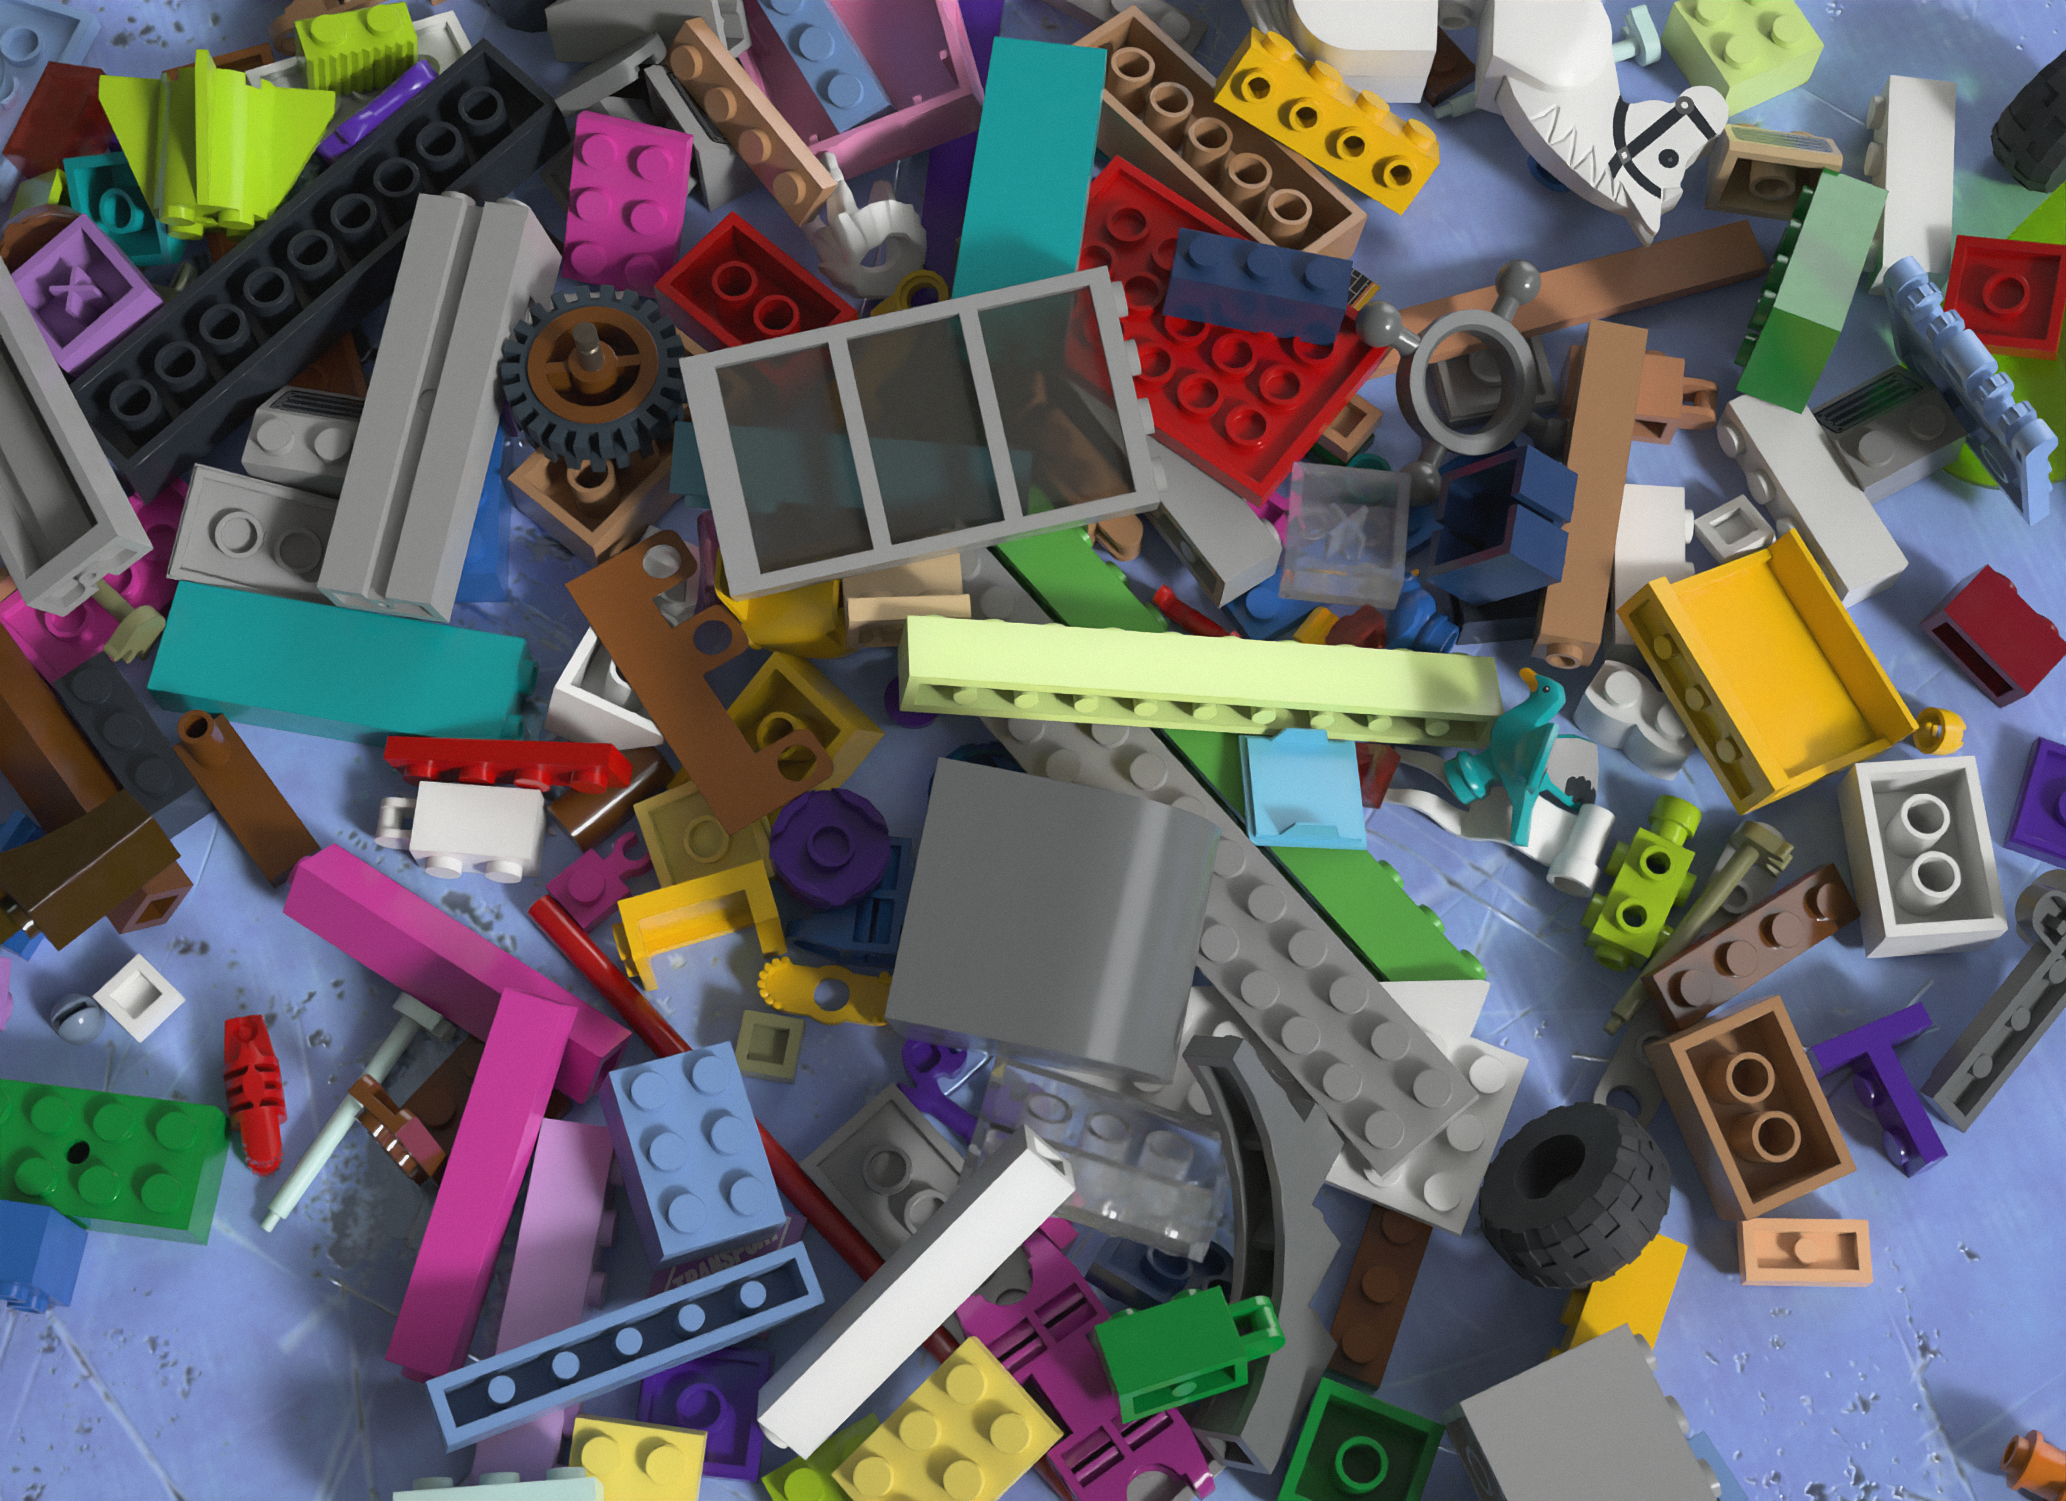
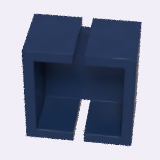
M1528 444L1444 473L1435 521L1484 548V551L1476 549L1443 529L1433 531L1425 580L1474 607L1561 582L1569 535L1561 527L1571 522L1578 474Z

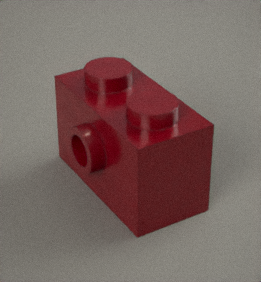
M1988 564L1963 578L1918 624L2000 708L2029 695L2066 655V642L2059 636V631L2054 623L2045 616L2037 614L2017 594V589L2013 582L2005 575L1995 572Z

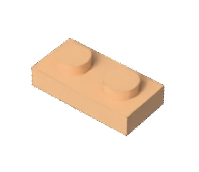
M1753 1218L1749 1221H1738L1736 1223L1740 1285L1867 1287L1873 1283L1868 1220Z

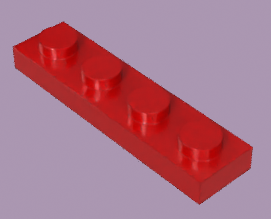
M388 736L383 757L384 760L403 775L405 782L418 787L420 781L459 782L460 784L494 786L495 783L514 784L521 789H534L546 792L550 790V785L571 786L577 791L588 794H603L606 792L607 787L629 788L633 765L612 743Z

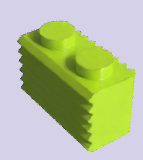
M405 1L379 4L368 8L324 14L318 17L293 21L296 47L295 56L305 89L335 91L336 98L341 93L349 96L352 91L360 94L363 89L371 92L374 87L382 90L385 85L390 86L418 62V37Z

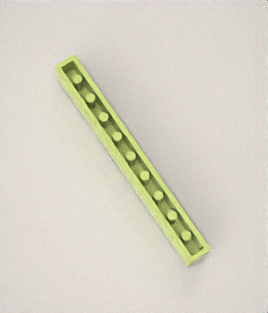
M935 614L925 616L907 615L898 647L900 711L1260 735H1276L1284 728L1323 729L1327 731L1328 739L1486 749L1490 742V732L1495 719L1504 713L1495 658L1470 656L1462 652L1442 654L1414 652L1406 648L1387 650L1359 648L1350 644L1331 646L1303 644L1293 640L1275 642L1247 640L1236 636L1205 637L1183 635L1178 632L1125 631L1115 627L1094 629L1066 627L1058 623L1044 625L1005 622L1000 619L969 620L946 618Z

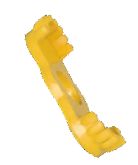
M787 956L781 958V961L778 958H774L771 963H766L764 970L759 973L760 980H758L757 984L760 989V996L765 1000L767 1006L776 1011L811 1017L814 1021L824 1025H840L846 1022L866 1026H884L889 1023L884 1016L893 975L889 977V973L886 971H882L879 977L854 974L849 969L838 965H825L820 968L794 965ZM836 979L842 981L848 987L850 997L843 1008L837 1011H826L816 1004L814 1000L815 990L825 980Z

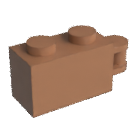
M1577 345L1570 346L1561 371L1558 417L1568 421L1581 347ZM1646 350L1632 441L1670 445L1677 428L1702 431L1715 427L1717 424L1719 386L1711 380L1684 377L1685 358L1668 357L1660 351ZM1682 401L1694 402V406L1682 405Z

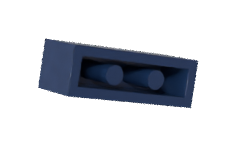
M1180 228L1170 265L1162 315L1258 333V331L1274 333L1273 336L1291 340L1295 336L1300 337L1302 342L1332 347L1347 308L1353 261Z

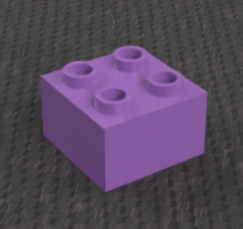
M85 213L81 214L11 274L55 361L75 379L79 378L167 304L165 299L116 242Z

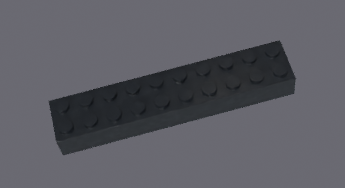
M483 38L71 383L69 387L116 477L147 506L253 415L257 408L281 388L289 384L388 299L394 292L419 193L441 196L445 191L459 192L471 197L476 203L475 206L484 207L485 201L496 203L497 199L505 198L571 141L565 117L554 101L555 98L488 40Z

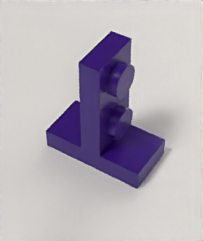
M1922 1002L1815 1045L1806 1052L1817 1080L1851 1067L1854 1072L1852 1082L1859 1100L1866 1108L1873 1109L1883 1128L1881 1138L1888 1156L1896 1165H1902L1908 1178L1930 1170L1948 1156L1893 1050L1916 1040L1933 1024Z

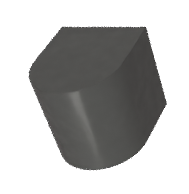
M938 757L884 1018L902 1038L1094 1076L1148 1084H1173L1221 829L1215 823L1199 815L1150 799L1093 786Z

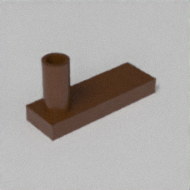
M191 710L180 718L177 732L182 741L173 746L174 750L267 880L276 889L287 881L291 870L304 856L312 857L322 851L321 847L223 713L213 719L210 714L203 710Z

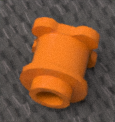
M2034 1429L2028 1432L2024 1438L2015 1435L2007 1445L2000 1463V1469L2007 1473L2006 1486L2014 1491L2022 1487L2042 1497L2043 1501H2066V1451L2044 1442L2043 1434Z

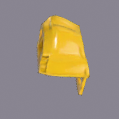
M840 539L811 541L758 558L760 572L764 574L841 557ZM720 547L718 548L714 581L716 594L741 622V627L749 639L748 645L752 649L760 650L765 648L773 653L778 651L798 655L802 658L815 659L845 658L861 649L846 648L842 579L736 602L730 596Z

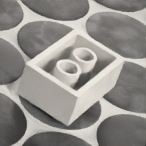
M1975 756L1855 763L1836 789L1856 904L1861 914L1859 921L1866 958L1987 950L2008 930Z

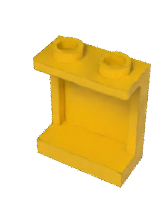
M763 860L617 901L622 922L611 925L621 960L624 961L628 977L640 975L646 992L658 989L651 964V958L654 955L755 926L764 959L788 953Z

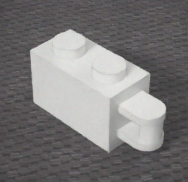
M420 781L417 799L397 797L381 799L374 841L383 847L410 850L419 868L425 869L427 874L434 877L455 879L461 877L462 872L484 873L486 878L496 882L518 883L521 881L522 876L537 878L540 876L548 819L545 810L547 805L540 790ZM403 818L414 819L412 830H401Z

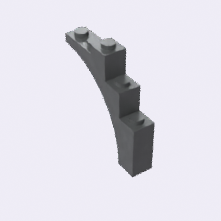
M1193 1035L1182 1057L1202 1088L1221 1136L1231 1181L1235 1240L1233 1284L1229 1305L1256 1296L1270 1298L1286 1338V1343L1275 1353L1247 1362L1248 1384L1202 1398L1190 1428L1220 1465L1271 1475L1337 1347L1336 1342L1321 1324L1319 1314L1309 1304L1341 1243L1325 1223L1322 1212L1312 1203L1338 1157L1344 1142L1329 1122L1326 1112L1316 1102L1302 1098L1295 1099L1294 1101L1287 1099L1285 1090L1274 1081L1257 1057L1255 1048L1244 1038L1233 1035H1226L1224 1037ZM1252 1325L1237 1330L1240 1337L1254 1332Z

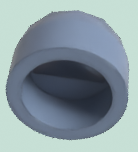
M70 993L62 996L53 1005L50 1016L54 1031L64 1041L73 1045H85L94 1041L102 1033L106 1023V1016L102 1006L94 998L84 993ZM84 1004L88 1006V1008L73 1014L63 1022L64 1017H66L79 1007L83 1006Z

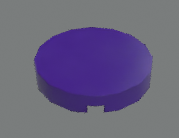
M831 788V791L821 790L815 792L816 789L807 791L785 805L772 826L769 860L775 878L791 897L811 907L840 909L860 903L878 888L890 863L891 841L886 821L868 799L848 789Z

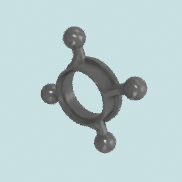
M1515 259L1506 262L1500 267L1495 277V289L1498 298L1491 312L1478 309L1451 312L1433 321L1417 335L1402 326V318L1399 311L1389 302L1382 300L1372 301L1359 310L1355 320V329L1361 341L1368 346L1376 348L1390 345L1399 352L1400 360L1395 383L1398 405L1407 424L1421 438L1422 452L1418 460L1402 467L1395 480L1397 495L1405 504L1418 508L1425 507L1438 498L1442 483L1438 470L1447 452L1459 455L1491 453L1509 444L1520 432L1533 439L1535 449L1558 463L1562 462L1568 420L1560 417L1545 420L1533 412L1537 394L1536 366L1527 342L1511 324L1518 307L1531 302L1539 293L1541 277L1539 271L1532 263L1522 259ZM1457 332L1466 333L1481 340L1492 351L1501 376V395L1496 412L1485 426L1468 435L1451 430L1437 418L1429 404L1425 387L1426 370L1434 350L1444 339Z

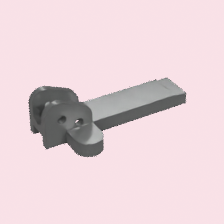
M2054 869L2043 873L2021 893L2015 907L2016 932L2031 949L1932 1070V1075L1918 1091L1949 1126L1962 1133L1967 1131L2066 1007V870Z

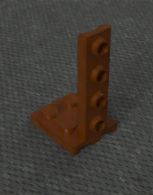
M472 1034L458 1046L400 1108L370 1074L362 1076L348 1090L349 1094L362 1108L354 1118L381 1146L380 1148L393 1160L392 1162L419 1187L429 1180L438 1189L440 1188L486 1045L485 1042ZM553 1087L543 1118L562 1120L574 1106L566 1096ZM540 1129L533 1150L537 1147Z

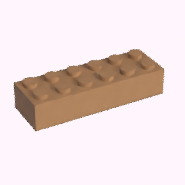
M1134 4L1072 44L1074 46L1107 49L1105 88L1096 146L1111 160L1116 155H1119L1250 241L1346 260L1353 256L1368 214L1301 154L1215 103L1214 94L1217 79Z

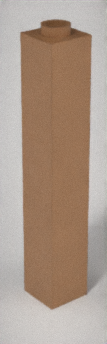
M1591 319L1580 347L1562 465L1578 474L1574 509L1571 522L1561 527V529L1569 533L1561 582L1541 588L1530 655L1545 659L1548 664L1557 668L1574 669L1580 666L1590 667L1601 643L1649 329Z

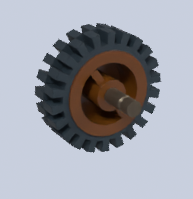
M601 284L600 297L591 298L588 285L576 286L575 290L578 300L567 303L563 291L551 295L554 309L547 312L540 303H537L529 310L533 324L529 325L520 319L513 329L517 342L507 340L504 349L507 363H501V375L505 384L503 388L519 431L523 430L526 441L535 450L541 445L545 458L556 463L560 455H563L567 468L575 470L581 469L583 460H590L593 472L606 471L605 459L616 458L619 469L631 466L629 453L638 450L642 459L645 460L654 454L652 441L656 438L665 445L673 437L670 426L671 422L674 424L675 421L682 422L685 417L683 403L688 404L679 359L685 358L686 355L680 334H676L675 325L668 314L661 318L659 306L648 299L641 306L638 293L627 288L622 299H617L613 285Z

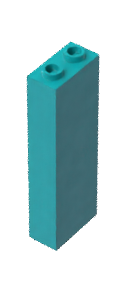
M994 36L951 299L1078 272L1105 88L1107 49ZM1075 293L978 314L988 362L1019 366L1030 372H1043L1046 370L1064 371ZM960 319L950 320L947 322V358L961 359L970 364Z
M179 580L147 690L161 709L165 711L185 714L191 710H203L210 714L213 719L223 713L230 722L386 748L388 736L523 740L525 717L520 715L525 695L532 696L535 692L539 675V664L533 660L525 638Z

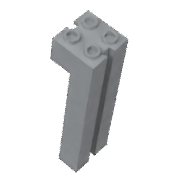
M445 191L441 196L419 193L317 588L337 607L445 623L450 622L506 396L503 388L505 384L501 375V363H507L504 349L507 340L517 342L513 329L520 319L525 320L528 307L531 309L537 303H540L549 312L551 295L554 292L562 256L531 208L521 201L511 198H499L496 200V203L485 201L484 207L475 206L476 203L471 197L459 192Z
M0 256V555L26 606L65 617L100 590L96 584L97 581L108 573L116 576L120 575L154 548Z

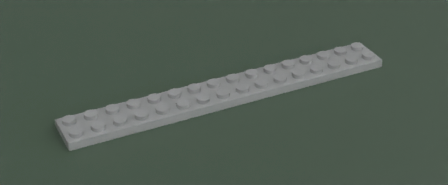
M863 412L868 438L888 439ZM844 425L834 435L849 436L847 426ZM791 505L802 517L803 505ZM838 509L837 520L802 517L821 540L840 539L841 535L845 533H870L868 523L861 522V510ZM897 514L896 525L887 524L889 532L948 529L920 527L921 516ZM956 519L955 531L968 529L961 519ZM986 547L960 553L963 594H969L971 620L1000 619L1011 623L1038 625L1054 623ZM976 716L1026 774L1150 799L1194 813L1219 826L1221 835L1196 968L1310 1098L1326 1112L1331 1122L1383 1181L1480 1098L1475 1088L1149 727Z

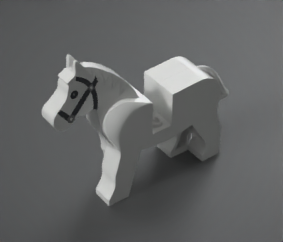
M1241 0L1254 28L1264 34H1267L1268 31H1273L1282 35L1293 44L1296 54L1313 64L1318 60L1330 65L1340 73L1343 83L1359 93L1362 90H1369L1380 96L1386 103H1420L1436 53L1437 25L1447 30L1477 27L1474 107L1503 116L1522 146L1543 168L1569 189L1592 204L1614 214L1624 216L1640 242L1646 247L1652 244L1654 236L1660 228V216L1673 210L1684 192L1680 183L1684 177L1685 170L1712 151L1728 121L1729 107L1725 99L1717 90L1709 86L1690 87L1674 103H1667L1661 100H1648L1639 103L1625 102L1619 90L1612 49L1611 24L1601 0Z

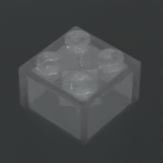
M1293 462L1286 493L1278 598L1395 610L1404 582L1411 473Z

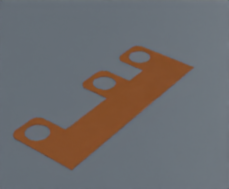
M662 530L564 585L730 837L829 779L833 774L834 764L816 736L806 729L796 730L756 754L753 752L703 677L706 673L743 653L749 644L748 636L729 608L724 605L710 606L673 628L669 626L652 598L694 575L697 570V561L677 532ZM668 545L679 552L681 564L673 575L667 578H655L644 570L643 558L646 552L654 546ZM710 620L725 623L732 632V641L729 647L723 652L714 655L699 651L693 640L696 629L702 623ZM795 745L811 749L817 759L814 773L801 781L786 779L779 772L777 765L780 754L788 747Z

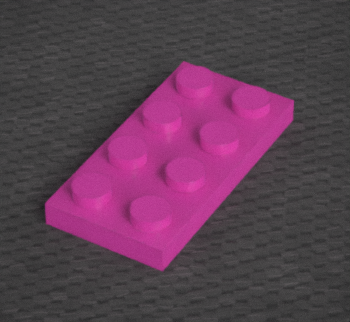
M180 477L147 506L134 494L128 498L154 549L120 575L116 576L108 573L103 577L134 609L149 605L161 614L164 619L169 616L179 583L178 580L166 578L189 489V486ZM18 589L0 603L1 623L37 672L57 693L58 691L52 683L103 651V646L108 643L119 626V623L92 597H89L65 617L26 606Z

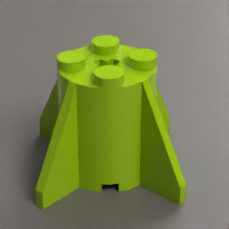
M196 49L195 67L178 69V80L171 81L168 73L165 72L161 74L160 79L100 75L99 100L152 215L160 222L168 224V235L181 240L203 239V232L226 234L227 240L240 243L279 210L335 117V91L275 87L271 82L262 78L261 89L245 85L246 73L216 68L209 50Z

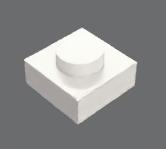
M1744 494L1694 520L1695 535L1719 565L1766 549L1776 541L1775 531Z
M139 953L92 996L139 1043L150 1035L186 1000Z

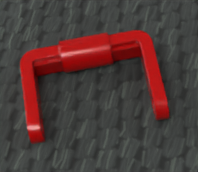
M1165 584L1157 590L1152 599L1159 612L1193 636H1236L1243 639L1237 632L1233 631L1230 634L1223 627L1179 600L1172 589Z

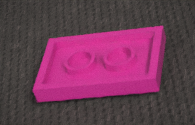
M587 110L582 111L577 116L561 277L601 286V284L613 285L615 290L625 291L627 288L637 292L638 295L656 299L654 284L679 261L694 135Z

